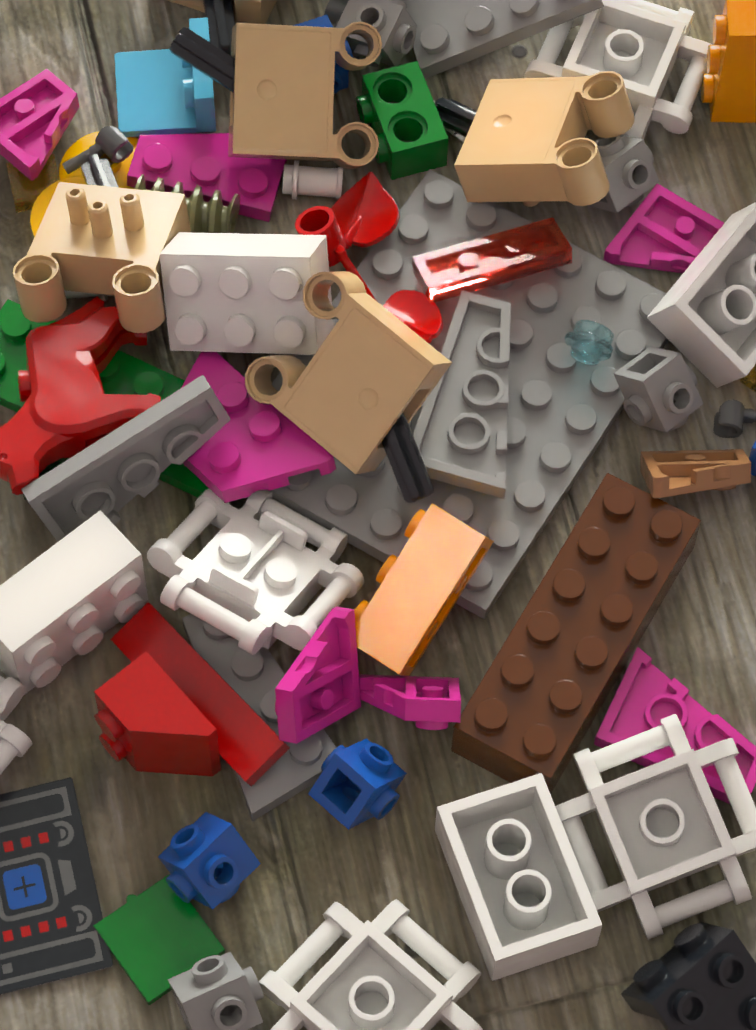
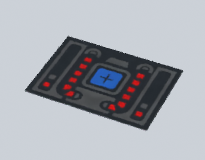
M69 777L0 794V995L112 967L113 962L110 949L93 926L101 921L103 916L73 779Z

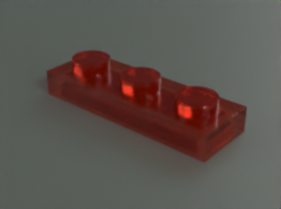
M551 217L412 257V270L431 304L432 302H439L459 296L462 290L473 292L571 264L572 247L554 218Z

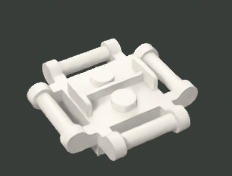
M602 0L604 7L550 28L537 59L530 61L524 74V78L591 76L603 71L616 72L624 80L635 115L633 126L626 133L622 134L623 136L644 139L651 120L661 123L666 130L672 133L684 134L688 131L693 119L691 109L702 85L703 74L707 72L708 45L712 44L688 36L694 19V11L682 7L679 11H675L644 0ZM581 26L564 66L556 65L555 63L571 27ZM678 57L687 60L689 66L674 102L660 99Z
M208 488L197 498L195 509L167 538L157 540L147 552V559L151 566L170 578L161 593L160 602L174 611L182 608L238 640V647L252 655L256 654L261 647L269 649L277 639L294 649L302 651L331 609L339 606L345 598L355 596L364 584L363 574L357 567L349 563H342L340 565L335 563L347 545L348 534L335 527L328 530L272 499V492L268 490H258L252 493L239 510L231 506L229 502L224 503ZM210 523L221 529L193 560L182 555L186 548ZM306 542H309L310 544L318 547L319 549L316 552L312 551L311 549L305 547ZM321 587H325L326 589L303 615H298Z
M676 714L660 719V726L594 752H590L589 748L574 753L576 765L588 793L555 806L597 912L631 899L648 940L664 934L662 928L730 901H734L738 905L752 899L748 884L736 858L756 850V806L735 759L739 751L733 738H728L694 751L689 745ZM670 746L674 754L671 758L607 783H603L600 772ZM715 765L743 834L730 838L702 770L708 766ZM593 811L597 813L624 880L608 887L581 820L582 816ZM717 864L720 865L724 880L656 907L653 906L648 894L649 891Z
M397 899L390 902L372 922L367 920L365 923L360 921L342 904L334 902L323 914L325 921L276 972L269 970L259 983L263 993L275 1004L287 1011L270 1030H300L303 1026L307 1030H431L439 1020L445 1023L451 1030H483L473 1018L455 1004L459 998H462L474 986L481 976V971L469 961L464 964L408 917L410 910ZM394 933L448 981L442 985L387 936ZM340 936L348 938L349 940L298 993L293 988L298 980Z

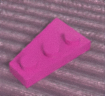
M229 133L140 135L127 174V186L135 188L139 177L144 174L146 189L151 190L157 178L160 177L164 179L165 192L171 193L177 181L182 182L186 198H190L196 185L202 187L203 200L205 202H209L216 189L221 190L224 206L229 205L236 193L240 195L239 215L269 222L284 173V164H286L287 159L228 157Z
M637 647L595 736L594 745L601 748L660 726V719L676 714L689 745L694 751L719 741L733 738L739 751L735 759L748 790L752 794L756 785V746L718 714L712 715L688 695L689 689L675 677L672 680L651 663L652 658ZM667 746L631 761L648 767L671 758L674 754L670 746ZM715 765L703 768V773L713 797L730 804Z

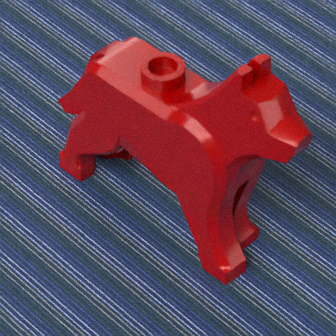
M97 296L63 319L49 325L34 328L26 337L27 370H18L20 402H26L7 423L0 427V479L9 482L11 491L15 495L23 494L21 489L38 479L40 473L49 464L60 458L73 457L161 401L160 396L152 393L147 395L104 393L99 374L108 366L122 345L127 343H134L139 346L147 345V332L133 333L124 329L119 321L117 306L104 307V301Z

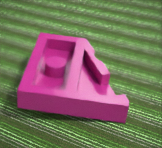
M45 69L0 98V154L31 181L38 177L79 109L77 93L52 72Z
M657 183L607 246L603 260L615 265L683 274L723 226L724 222Z
M338 606L331 609L276 686L275 712L278 720L280 741L298 744L361 707L354 609Z
M359 674L361 700L404 721H415L417 728L442 730L448 728V722L460 723L461 694L459 678Z

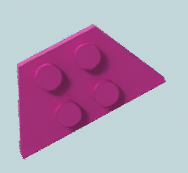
M200 352L182 387L204 375L231 420L183 464L224 503L249 497L258 490L270 491L290 485L288 477L316 469H319L321 476L336 470L334 457L272 404L260 403L254 400L247 392L245 377L217 352Z

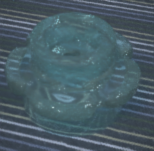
M590 320L577 321L573 331L565 335V343L571 346V356L581 363L597 365L599 361L608 360L612 355L613 347L611 344L614 334L600 323Z

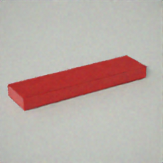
M149 602L110 639L131 662L144 652H147L217 729L220 756L251 787L290 749L284 741L279 740L277 733Z

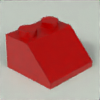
M144 652L94 691L98 713L94 717L102 729L99 740L117 762L125 758L139 772L213 777L221 770L217 729L147 652Z

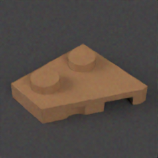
M743 449L641 451L640 472L652 498H665L705 490H732L736 488V485L751 483V461Z

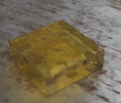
M54 154L50 155L38 177L32 181L10 162L6 163L16 213L32 210L33 204L40 193L49 185L60 180Z

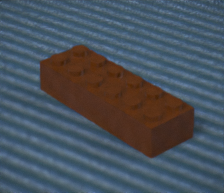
M607 473L463 710L460 723H455L451 751L510 783L542 773L551 794L692 552L701 520L659 498H652L651 494Z

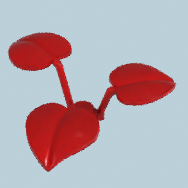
M370 171L346 191L331 208L315 206L303 211L296 219L295 228L298 235H326L329 267L341 262L346 272H351L362 280L366 293L375 299L348 257L346 250L352 244L358 247H370L381 242L397 227L400 214L395 200L383 188L375 174ZM400 290L391 295L385 304L382 305L427 343H431L432 339L437 338L442 331L443 319L438 306L429 296L422 292Z

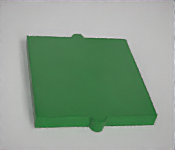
M169 875L138 896L134 894L128 895L126 904L93 925L148 1005H151L172 990L168 979L192 969L196 962L205 957L225 954L224 947L191 902H184L169 887L165 880Z

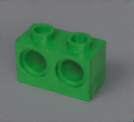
M418 61L362 75V95L356 97L357 112L361 123L370 124L378 136L379 147L375 159L378 164L385 162L391 180L447 166L449 138ZM402 140H411L413 142H403Z

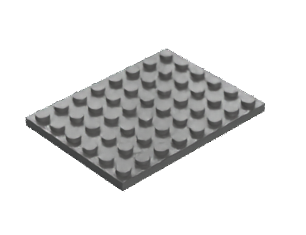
M429 169L399 210L400 218L397 227L389 236L371 248L357 267V271L381 305H384L391 295L400 290H415L429 296L438 306L443 319V328L440 335L429 343L440 353L462 290L511 303L505 498H498L431 479L434 493L422 500L407 503L404 500L387 455L375 471L354 474L334 457L336 470L332 473L321 476L319 469L291 476L288 477L290 485L270 490V492H272V499L328 530L335 527L348 534L349 544L383 563L392 554L398 557L409 540V538L404 536V533L413 516L420 509L427 511L431 503L437 505L494 541L456 601V604L485 619L624 409V401L626 399L614 377V373L650 346L663 349L668 342V339L647 319V316L666 293L494 202H467L460 184ZM341 291L332 301V306L334 308H336L341 301ZM333 319L334 326L336 325L339 319ZM293 354L305 366L309 364L314 356ZM281 372L272 383L277 391L280 390L283 382ZM423 404L409 422L412 434L414 433Z

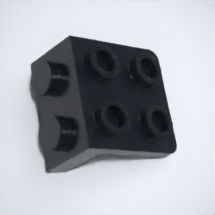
M704 922L685 928L676 936L674 940L675 945L660 959L643 965L633 977L634 982L621 993L634 1012L659 1019L666 1030H756V962L732 929Z

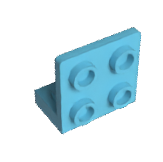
M208 17L190 18L189 29L210 42ZM169 49L118 52L115 54L118 129L126 137L216 131L213 79L172 54Z

